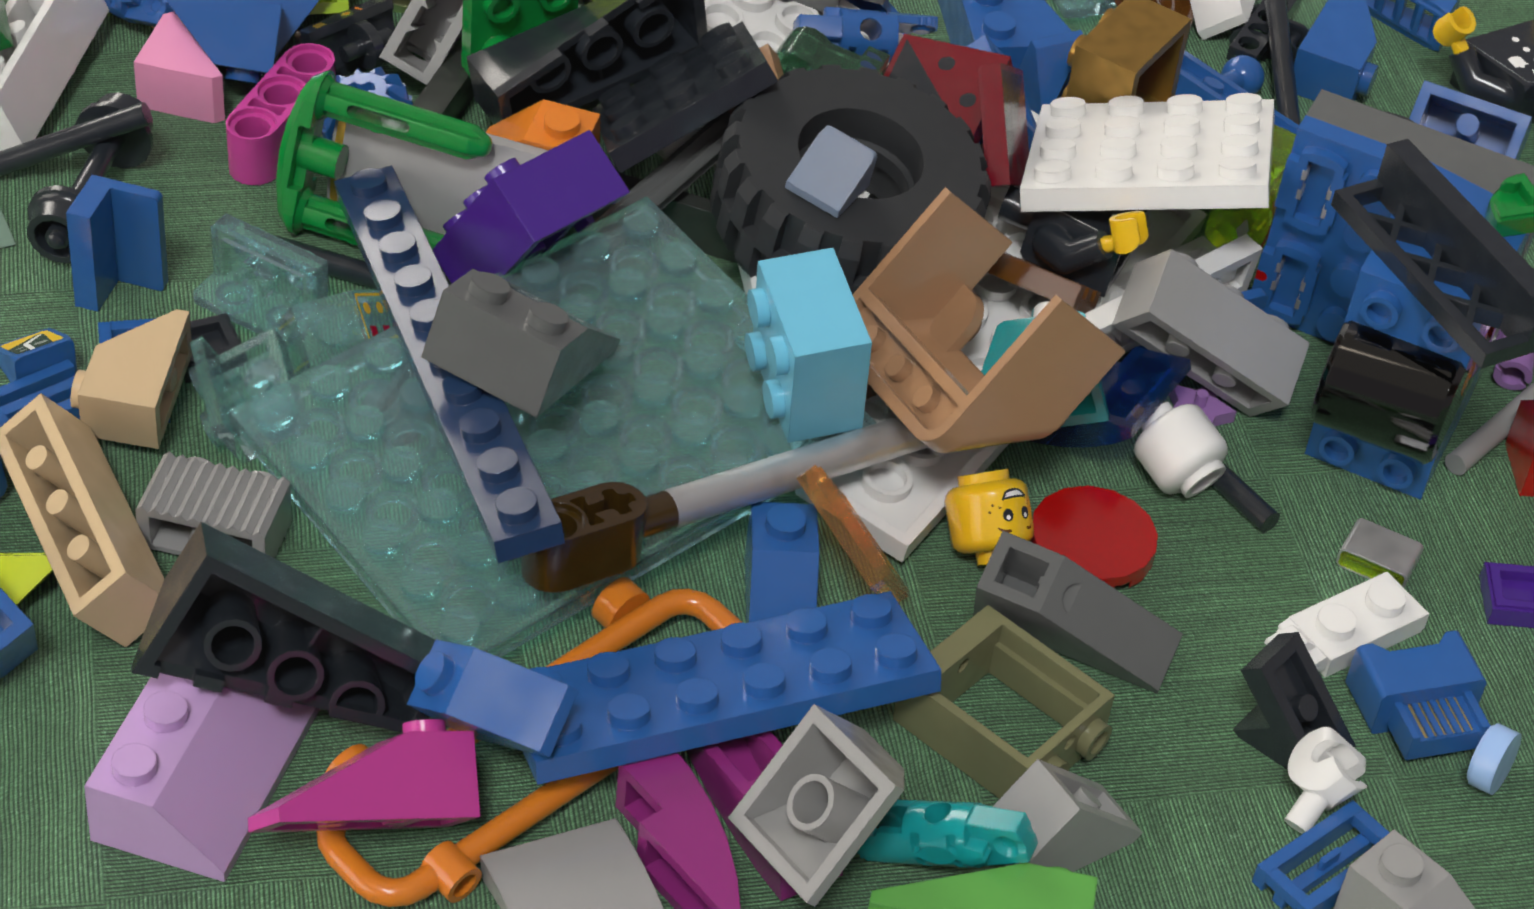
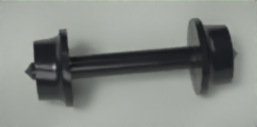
M119 92L106 94L97 102L91 103L82 109L75 125L141 103V101L129 94ZM153 123L152 125L85 147L84 149L90 155L72 187L61 185L47 186L34 193L27 208L29 220L27 238L37 252L55 262L71 263L66 218L67 210L92 174L105 177L111 166L118 168L137 167L147 160L154 146L153 134L151 132Z

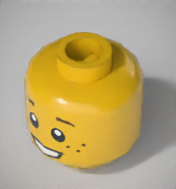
M1008 469L957 477L958 487L949 490L944 500L950 541L953 549L962 554L975 553L977 566L987 565L1002 531L1027 541L1032 540L1034 525L1028 488L1022 480L1010 478Z

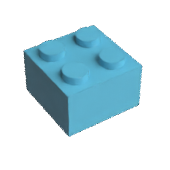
M834 248L758 261L756 288L748 290L747 293L753 332L745 334V351L751 370H761L764 378L762 392L765 409L769 418H779L788 443L863 428L872 341Z

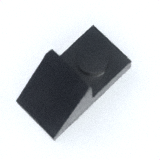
M1299 632L1278 634L1240 670L1257 705L1234 727L1233 731L1240 739L1288 770V761L1296 744L1305 735L1321 727L1332 728L1354 748L1356 747Z

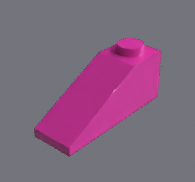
M423 719L405 722L402 724L403 734L374 744L248 817V833L445 828L479 818L480 805L474 731H446V721L443 719Z

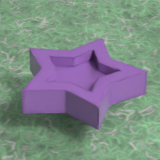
M1175 384L1171 385L1169 396L1174 405L1173 408L1185 404H1195L1203 410L1214 426L1234 422L1237 411L1218 400L1217 395L1206 387L1191 389Z

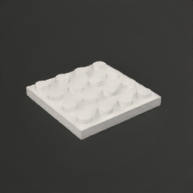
M1237 93L1228 96L1226 100L1202 101L1200 96L1181 94L1168 98L1167 102H1144L1142 98L1137 96H1119L1110 99L1109 103H1085L1084 99L1078 97H1063L1053 100L1050 104H1042L1020 186L1021 212L1269 208L1275 122L1274 99H1262L1261 96L1253 93Z

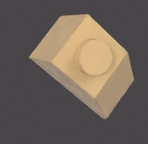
M176 309L96 345L87 370L79 369L76 372L71 388V407L79 409L80 420L92 428L97 439L159 449L192 356L189 311Z

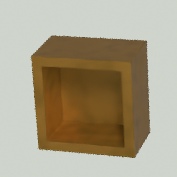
M1124 0L1115 9L1109 8L1101 17L1099 24L1087 35L1081 34L1073 43L1067 58L1068 66L1072 67L1069 84L1064 89L1061 98L1078 97L1084 99L1085 103H1109V100L1115 97L1137 96L1142 98L1144 102H1167L1168 98L1175 96L1192 19L1151 0Z

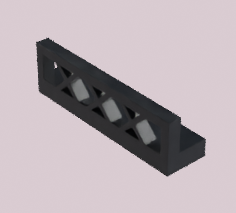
M1409 139L1387 144L1377 179L1335 190L1331 206L1481 369L1534 352V269ZM1380 201L1395 219L1370 213L1363 206ZM1396 240L1423 247L1432 259L1405 252L1397 244ZM1434 280L1460 287L1470 297V300L1443 293L1435 285ZM1473 322L1500 329L1506 337L1488 342L1473 326Z

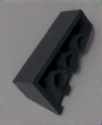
M595 0L467 56L474 98L493 124L543 99L579 108L599 99L603 93L622 82L633 84L651 75L650 67L661 58L675 52H679L683 56L702 45L700 38L708 32L704 0Z
M200 522L164 579L131 670L134 674L157 679L159 673L192 680L193 687L221 693L223 687L257 694L264 697V702L292 708L293 703L320 708L328 710L330 717L403 733V723L430 718L406 704L415 687L417 669L425 656L430 653L435 639Z

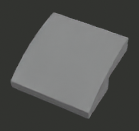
M616 818L480 855L482 880L500 909H664L638 853Z

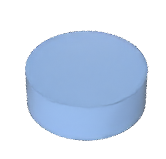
M1499 723L1491 725L1481 738L1467 770L1468 784L1490 795L1495 794L1507 777L1517 756L1522 739L1521 733Z

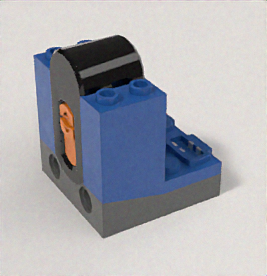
M1321 89L1297 129L1292 151L1287 158L1274 206H1276L1267 243L1261 253L1252 289L1261 287L1268 296L1264 308L1265 313L1283 319L1291 328L1334 344L1315 393L1311 409L1314 424L1305 454L1421 500L1485 368L1481 369L1331 206L1334 192L1338 189L1377 179L1387 144L1409 139L1485 218L1492 195L1500 188L1501 183L1506 178L1525 173L1534 185V166ZM1380 201L1363 206L1370 213L1395 219ZM1534 233L1503 238L1526 259ZM1396 240L1397 244L1405 252L1432 259L1423 247ZM1434 280L1435 285L1443 293L1470 300V297L1460 287ZM1473 322V326L1488 342L1497 340L1500 329Z

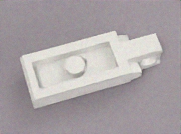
M1385 572L1289 616L1288 619L1278 625L1279 629L1275 634L1266 638L1265 644L1267 645L1278 634L1299 632L1318 672L1326 678L1349 667L1356 649L1361 645L1373 643L1387 649L1420 633L1425 628L1430 613L1388 572Z

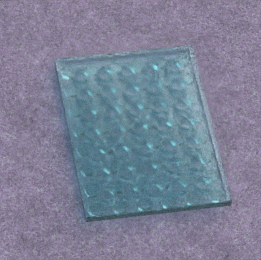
M647 196L597 221L584 231L576 232L560 240L551 250L545 253L541 252L527 261L524 259L511 272L505 275L501 272L496 273V275L620 339L615 352L537 418L505 402L550 499L605 482L626 483L636 487L647 496L847 433L842 432L791 443L787 442L779 418L770 419L766 412L762 392L764 378L761 370L752 371L748 364L745 351V334L753 332V324L749 314L747 294ZM394 326L229 410L230 427L270 474L274 475L277 479L285 477L291 482V499L395 620L435 640L475 647L498 657L506 655L594 604L600 593L613 581L621 577H628L632 581L746 516L750 513L751 505L643 539L640 561L629 571L565 592H544L533 588L523 579L521 574L522 557L498 564ZM864 411L863 427L876 424L877 422ZM776 496V497H773V498H770V499H767V500H764V501H760V502H770V501H772L773 499H775V498H777V497H779V496Z

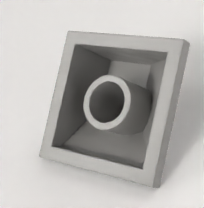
M814 704L728 819L807 904L816 907L904 791L905 769L866 730Z

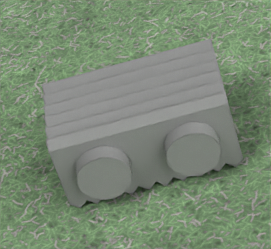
M171 452L163 455L135 509L136 522L149 548L152 550L180 555L200 522H203L275 558L292 521L291 482L285 477L277 479L274 475L265 471L250 472L246 468L239 471L234 466L226 468L221 463L214 465L212 462L201 457L186 458L183 454L175 457Z

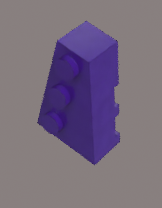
M588 130L521 165L516 158H511L492 169L484 177L488 185L478 189L463 201L466 209L453 216L442 226L446 234L432 250L451 283H454L470 270L475 269L481 272L496 274L518 286L561 250L557 243L572 227L575 228L577 233L584 231L595 222L591 214L610 204L619 202L630 191L592 132Z

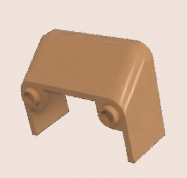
M946 187L853 293L854 300L872 341L868 384L918 440L938 453L1045 438L1064 424L1069 415L1126 351L1056 294L984 375L961 351L967 342L971 341L979 332L984 316V304L972 289L1013 242Z

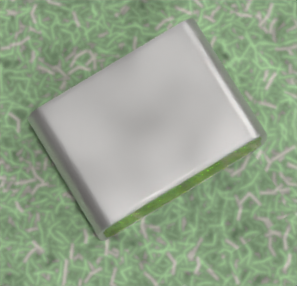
M1359 518L1342 545L1336 563L1341 568L1367 579H1372L1388 572L1404 588L1422 555L1424 547L1416 540L1366 519Z

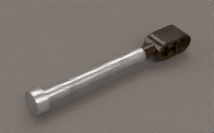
M895 417L647 496L636 487L626 483H601L551 499L562 523L565 544L522 556L521 574L526 583L537 590L550 593L565 592L634 568L641 558L643 539L924 448H928L938 456L954 452H935L918 440L902 421Z

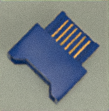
M1459 631L1445 632L1439 644L1388 651L1371 643L1361 645L1356 649L1345 682L1372 734L1391 732L1405 760L1476 749L1481 738L1491 726L1479 705L1487 682Z

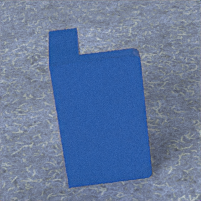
M92 174L67 210L66 218L75 306L99 312L118 281L162 291L168 283V266L162 193L158 190Z

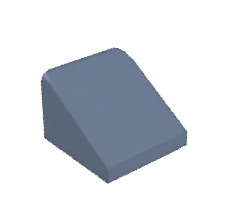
M827 125L808 148L786 181L785 188L838 218L869 186L877 160V153L836 128Z

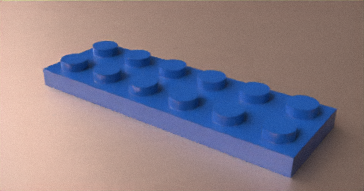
M891 591L880 594H865L853 600L812 609L802 608L789 614L749 623H734L725 628L690 636L666 638L658 643L617 652H603L590 658L550 667L531 668L530 670L565 683L579 690L551 756L546 757L530 752H522L537 785L798 725L814 704L835 715H841L940 692L941 668Z

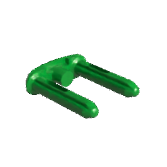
M333 71L322 72L313 76L303 87L285 126L279 149L276 175L278 214L291 234L297 235L302 229H308L358 246L340 203L314 194L317 177H313L314 173L338 180L345 170L349 155L348 145L321 137L324 120L328 117L368 129L377 134L391 136L465 160L488 156L493 148V141L476 124L336 82ZM422 228L433 249L444 234Z

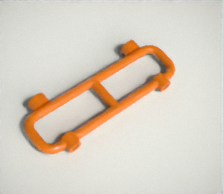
M621 577L610 583L600 593L592 608V617L605 629L545 667L590 658L603 652L621 651L677 615L696 617L711 630L743 622L720 601L705 592L689 588L672 589L650 599L648 594L630 578ZM450 727L446 729V731H456ZM474 739V740H475V744L478 743L479 741H481V740ZM356 744L345 749L331 762L326 772L366 750L368 747L365 744ZM619 766L544 784L454 844L452 841L440 843L426 855L418 869L401 878H390L377 872L348 842L345 834L346 830L316 831L318 849L332 869L357 894L371 903L386 907L409 906L426 899L436 891H439L450 903H456L467 897L478 885L482 876L481 870L476 866L480 862V855L499 850L616 771Z

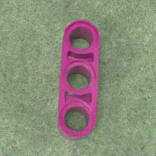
M314 43L293 46L282 55L229 114L225 121L229 174L234 180L247 185H263L272 182L276 178L279 149L285 126L301 90L313 76L328 70L334 72L336 81L335 57L329 48Z

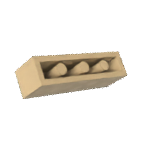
M40 393L0 427V455L73 616L122 646L127 647L145 632L164 582V576L136 522L92 428Z

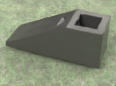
M1002 531L976 587L973 616L989 605L1051 650L1156 694L1159 692L1183 636V633L1066 556L1005 531Z

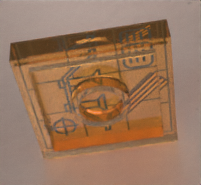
M814 465L798 476L796 479L869 588L875 594L891 591L898 603L909 596L907 593L909 589L845 494L821 466L818 468Z

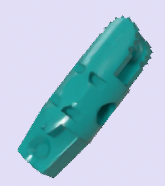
M896 800L877 825L879 828L873 830L857 851V854L860 855V858H864L867 861L882 863L980 868L990 865L1028 863L1038 845V839L1032 829L1031 821L1025 812L996 808L978 802Z

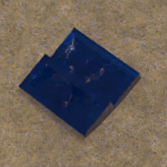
M1135 347L1121 363L1116 362L1102 378L1109 421L1060 427L1049 436L1030 440V442L1060 447L1086 448L1115 444L1132 438L1190 372L1191 360Z

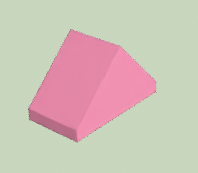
M175 12L163 14L134 60L137 99L145 102L150 110L210 123L224 121L223 75Z

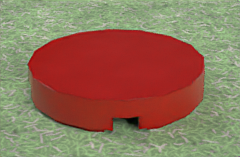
M1089 485L1063 488L1046 496L1033 512L1034 536L1030 542L1066 556L1114 589L1115 586L1125 585L1129 582L1128 588L1140 583L1153 566L1158 533L1151 516L1134 500L1114 490Z

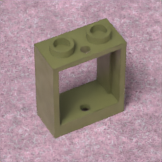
M987 605L930 651L941 668V691L897 701L893 715L894 721L1000 799L1037 759L1067 771L1082 757L1087 760L1093 759L1106 745L1112 733V727L1108 724L1115 694ZM987 673H990L1064 727L1027 758L952 702Z

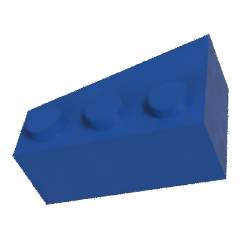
M938 0L951 44L966 47L983 35H986L1004 55L1011 56L1013 66L1018 69L1031 40L1072 32L1045 0ZM1069 74V76H1068V79H1067V81H1066V83H1065V85H1064V88H1063V90H1062V92H1061L1059 98H1061L1064 89H1065L1066 86L1069 84L1070 74Z

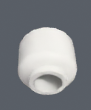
M1165 402L1149 411L1140 420L1139 425L1143 432L1137 438L1133 451L1139 462L1163 493L1177 494L1182 492L1185 498H1190L1207 489L1226 471V467L1222 462L1228 453V446L1198 405L1185 404L1173 408L1169 402Z

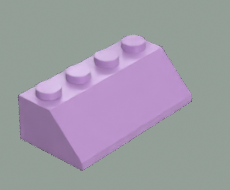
M159 673L158 679L150 677L84 785L90 841L225 882L252 834L248 833V817L267 807L320 708L293 703L292 708L264 702V697L261 695L223 687L222 693L193 687L192 680Z

